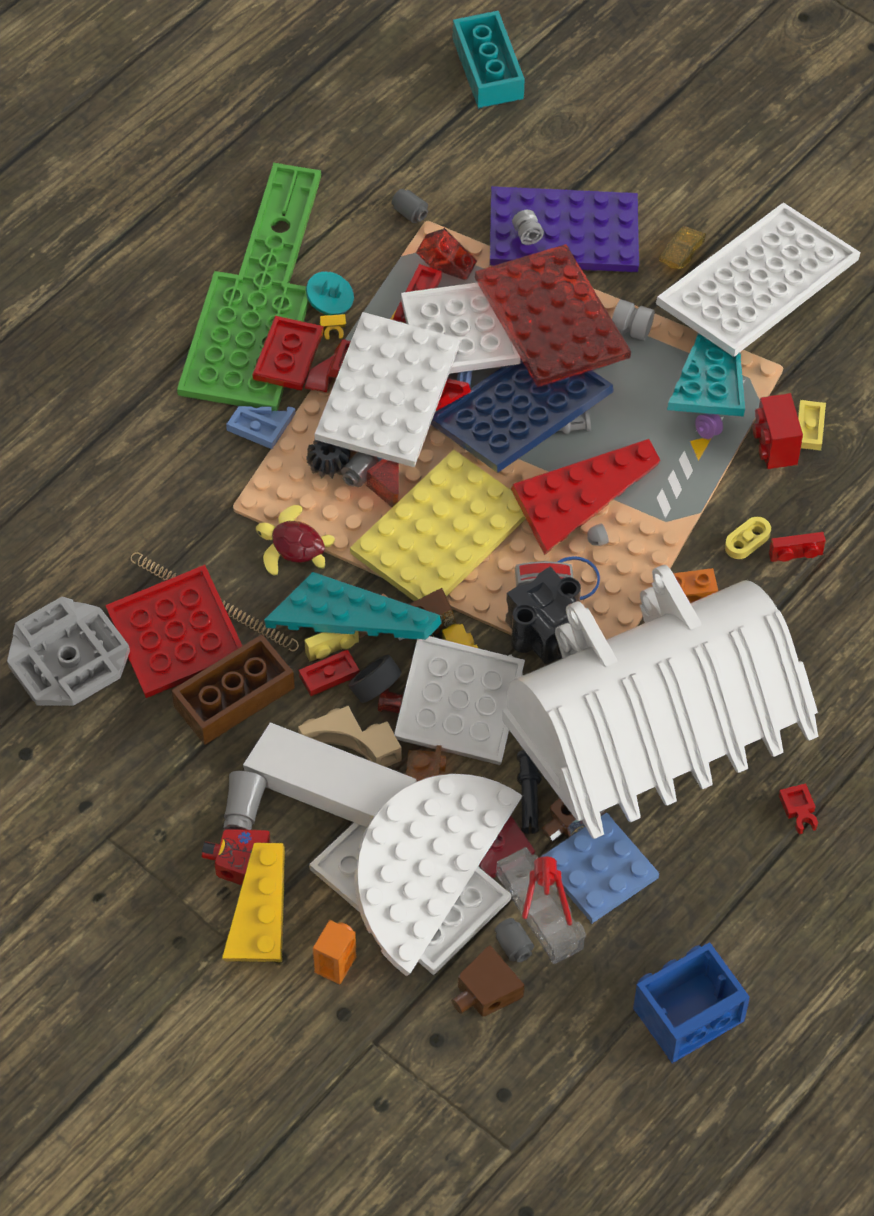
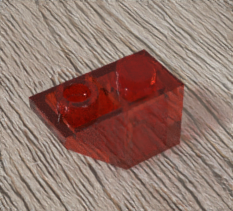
M446 228L426 234L416 251L431 268L463 280L468 279L477 262Z

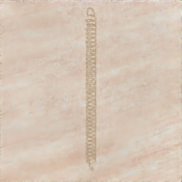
M135 552V553H133V554L131 555V561H132L133 563H135V562L132 560V556H133L134 554H140V553ZM147 557L143 560L142 565H139V558L138 566H142L143 569L146 568L147 571L155 574L158 568H155L154 572L151 571L155 566V562L152 563L150 570H148L147 567L151 564V559L144 568L143 565L146 563ZM162 566L159 570V573L155 575L159 576V574L163 571L164 567ZM165 569V571H164V573H163V576H162V577H163V580H168V578H169V577L171 576V574H172V571H170V572L168 573V575H167V578L164 579V576L166 575V573H167V571H168V569ZM228 603V604L226 605V607H225L226 610L228 609V607H229V605H230L229 603ZM231 606L228 613L229 617L233 616V619H237L238 622L241 621L242 624L246 625V622L249 620L250 615L247 616L246 621L243 623V616L240 621L238 620V617L241 615L242 610H240L237 617L234 618V615L236 614L237 610L235 609L233 615L230 616V612L234 608V606ZM254 617L251 619L250 624L246 625L250 626V629L254 628V631L258 630V633H262L263 636L266 635L267 638H271L272 635L275 633V629H273L271 636L268 637L267 634L271 630V628H268L267 633L264 635L263 631L266 629V625H264L263 630L259 632V629L261 628L263 622H261L259 624L258 629L255 630V626L258 624L259 619H257L254 626L251 627V624L255 619ZM278 631L275 635V638H271V640H275V643L279 642V645L283 644V647H287L284 646V643L287 641L288 636H286L283 643L280 644V640L283 638L284 633L281 634L279 641H276V638L280 633V631ZM291 638V641L289 642V644L292 642V640H294V641L297 643V648H296L295 650H291V649L289 648V650H290V651H296V650L298 649V646H299V645H298V642H297L295 639Z

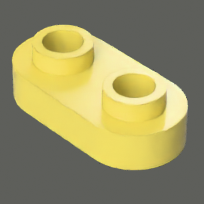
M752 517L727 536L725 543L726 553L734 559H743L749 556L769 539L771 532L770 523L762 517Z

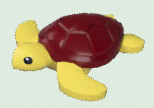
M293 505L283 510L279 515V525L276 527L269 523H259L256 526V531L260 537L273 541V544L265 551L263 556L265 567L271 575L278 574V560L280 556L291 562L312 560L317 568H325V557L321 554L325 551V547H330L335 542V538L332 535L321 537L310 525L294 521L302 513V506Z

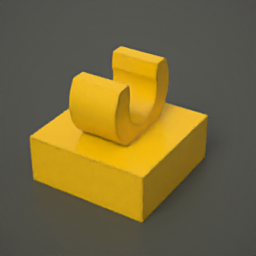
M345 314L320 316V326H324V337L326 340H329V332L331 330L338 331L339 339L343 338L344 332L341 327H346Z

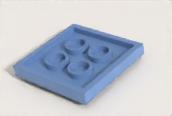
M607 813L601 816L604 835L593 839L587 828L584 827L541 856L552 857L557 861V870L561 871L564 891L591 923H594L659 878V872Z

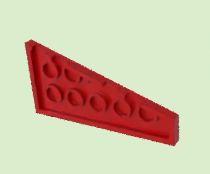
M650 439L514 483L511 491L541 550L546 555L555 545L565 540L575 529L581 527L605 508L614 498L624 493L634 482L639 481L654 469L661 460Z

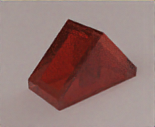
M382 459L367 471L366 486L391 507L398 503L399 463Z

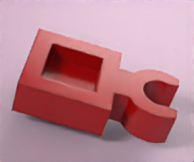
M806 783L780 790L779 798L787 818L796 817L797 819L795 828L798 834H803L804 827L802 823L805 822L811 825L813 831L816 830L818 820L811 814L815 811V804Z

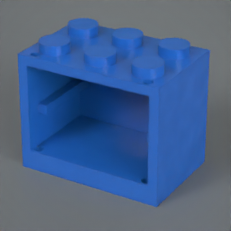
M709 942L702 947L700 945L693 947L687 952L685 957L678 961L673 959L667 962L662 967V970L654 975L649 973L643 976L638 981L633 1009L671 1063H674L744 1022L750 997Z

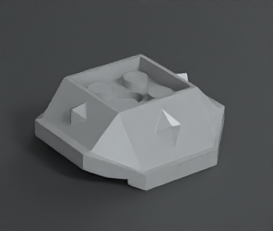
M60 597L15 623L7 663L10 670L36 705L74 706L121 678L130 648L100 607L73 602L72 599Z

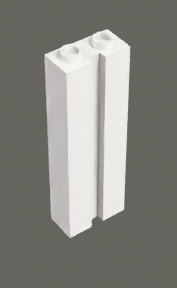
M271 722L243 764L245 771L258 774L267 780L266 788L365 827H368L377 812L394 795L417 782L415 778Z

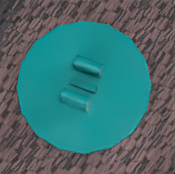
M319 272L308 280L306 286L307 299L319 312L326 315H341L351 308L354 300L353 289L342 276L333 272Z

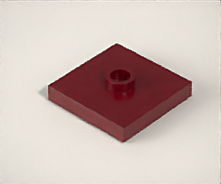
M511 815L478 865L491 878L535 856L534 848Z

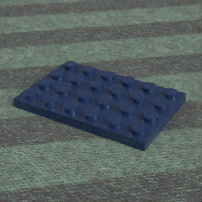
M544 338L520 355V364L503 366L472 387L470 393L434 413L431 425L499 473L613 393V384Z

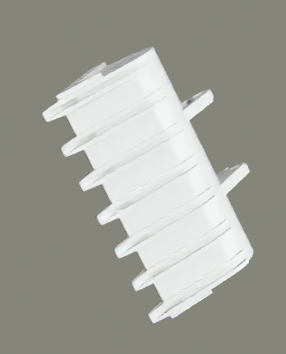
M663 564L652 571L653 587L640 592L642 603L640 608L644 624L606 640L588 608L585 609L581 602H574L566 606L569 624L565 623L555 629L563 659L510 682L507 694V708L502 710V721L575 819L583 821L593 839L604 835L600 811L619 803L629 822L641 818L636 795L655 787L663 803L670 805L677 801L673 778L690 770L700 788L705 789L713 785L708 763L710 761L727 755L736 772L740 773L748 769L744 746L762 738L773 757L783 753L779 730L797 722L806 740L810 741L818 737L814 715L818 711L802 661H798L789 629L781 612L765 591L755 583L747 580L741 581L690 603L671 569Z

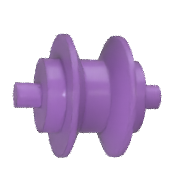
M705 413L696 418L695 427L701 437L711 439L714 435H719L722 432L723 422L718 414Z

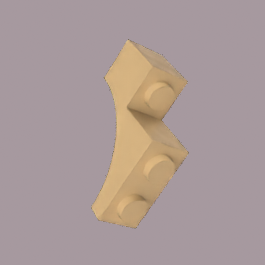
M349 706L333 709L327 715L317 719H309L298 726V732L301 735L325 744H336L351 748L362 754L369 761L381 766L388 767L402 761L401 746L388 722L373 724L365 731H362Z

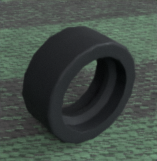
M384 655L361 670L350 681L349 687L360 702L364 703L389 688L400 677L402 671L390 655Z

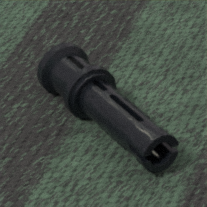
M522 750L516 755L517 761L520 762V773L517 775V781L521 785L522 795L521 831L529 834V823H531V834L539 832L538 785L542 780V775L525 750Z

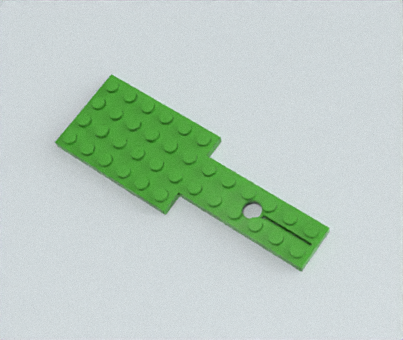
M273 163L239 275L214 271L177 388L179 396L236 406H251L253 408L271 407L272 411H278L284 387L253 380L252 374L275 315L304 322L309 305L306 286L289 283L320 183L321 170ZM279 221H285L290 228L284 233H277L272 230L271 226L277 225Z

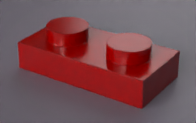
M824 532L772 538L769 549L771 562H786L795 558H814L818 555H823L826 541Z
M347 649L300 669L299 677L310 696H313L353 679L359 673V668Z

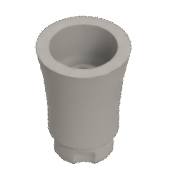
M234 771L229 774V791L224 815V830L252 829L262 794L267 785V780L264 777L248 771Z

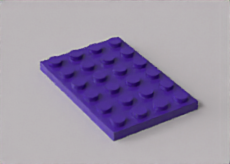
M491 186L489 265L638 272V193ZM522 210L534 211L538 219L537 222L544 231L543 237L531 245H525L521 242L518 232L512 224L513 217Z

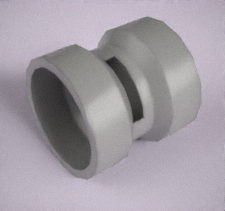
M522 210L512 219V224L518 232L521 242L525 245L538 242L544 234L532 210Z

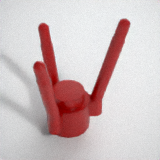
M548 856L537 858L534 861V870L530 871V882L522 918L526 919L528 917L536 882L544 887L545 895L549 894V887L556 882L566 922L569 926L572 925L570 910L562 884L561 871L557 870V861Z

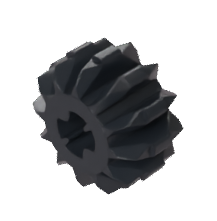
M314 439L313 444L308 446L306 459L312 473L319 472L321 479L325 475H329L333 479L335 473L342 475L341 470L349 462L351 454L347 448Z

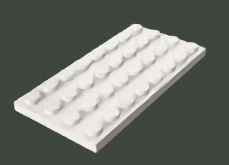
M782 203L657 297L656 304L734 357L859 260L860 252L793 208Z

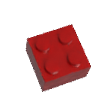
M791 393L760 397L759 408L755 409L756 423L753 424L754 438L759 439L760 442L759 455L761 460L765 459L767 469L798 465L803 432Z

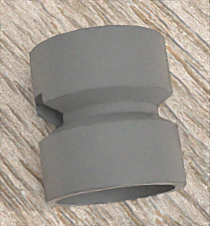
M621 299L615 308L610 330L623 335L630 332L632 338L645 341L652 327L655 310L644 306L635 308L634 303Z

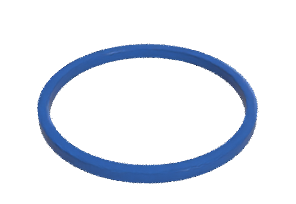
M577 556L566 557L557 561L562 563L568 560H579L589 564L596 572L597 584L590 593L581 596L580 600L589 598L596 592L600 583V574L592 562Z

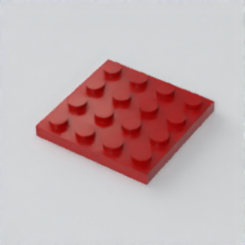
M205 565L105 605L113 625L129 645L130 653L128 659L146 698L186 682L242 647L241 641Z

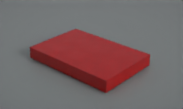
M275 315L253 371V380L302 391L324 333V326Z

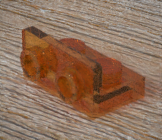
M436 745V752L409 750L406 775L415 778L418 782L429 777L439 776L440 771L446 772L447 755H442V745Z

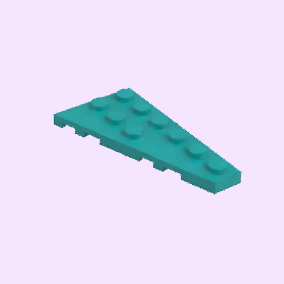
M698 333L679 381L675 386L673 395L668 402L667 410L744 417L745 399L741 353L739 352L733 357Z
M312 572L264 619L266 628L273 629L277 625L288 626L289 630H299L300 627H312L315 632L355 634L356 631H367L368 636H378L379 633H393L395 638L426 640L441 625V618L438 614Z

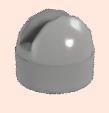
M602 523L589 529L587 536L588 542L591 545L602 546L609 543L607 532Z

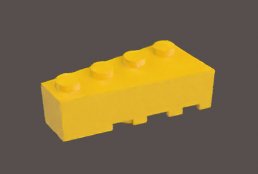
M254 843L222 959L224 961L282 962L285 857L283 843Z

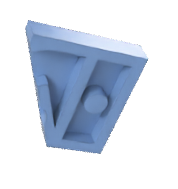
M239 406L226 424L227 431L273 449L294 417L295 408L287 407V411H272L271 407L253 408L251 406Z

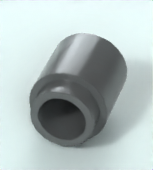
M400 189L392 198L391 203L394 209L412 223L421 222L426 218L428 214L427 202L410 190Z
M356 452L341 470L345 483L352 487H361L377 469L378 458Z
M509 918L496 926V939L510 961L523 962L532 955L531 951L534 945L519 922H516L514 918Z

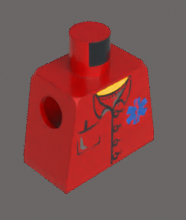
M226 829L223 832L220 844L204 843L202 858L215 861L216 876L242 886L254 843H271L270 831Z

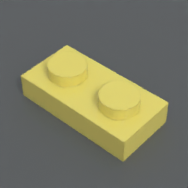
M800 400L798 419L803 432L801 448L821 450L826 403Z
M356 631L355 634L322 632L305 639V653L310 662L316 659H324L333 652L351 648L355 643H358L359 631Z

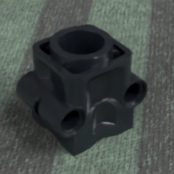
M550 566L540 572L531 583L517 586L507 592L508 612L505 622L512 629L511 643L516 651L527 653L533 649L545 664L562 658L555 629L565 623L569 624L566 606L577 601L580 602L581 585L579 581L572 577L561 579Z

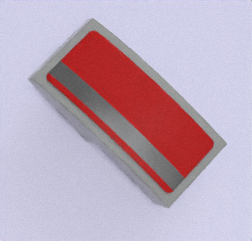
M546 561L517 564L515 566L516 587L531 583L540 572L550 566L561 579L565 577L573 578L572 564Z

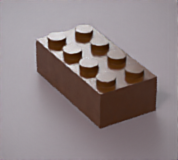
M261 634L172 690L173 704L199 739L206 745L295 688L294 673Z

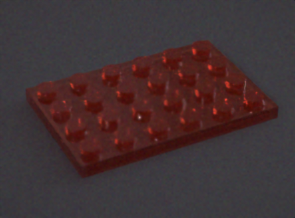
M566 244L475 271V280L537 387L631 357L630 348Z

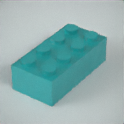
M499 11L454 19L453 42L477 107L481 108L524 99L525 79Z

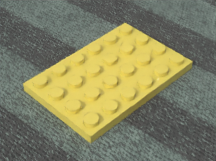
M453 450L350 547V554L413 601H417L440 588H443L447 596L526 518L509 488L456 450Z

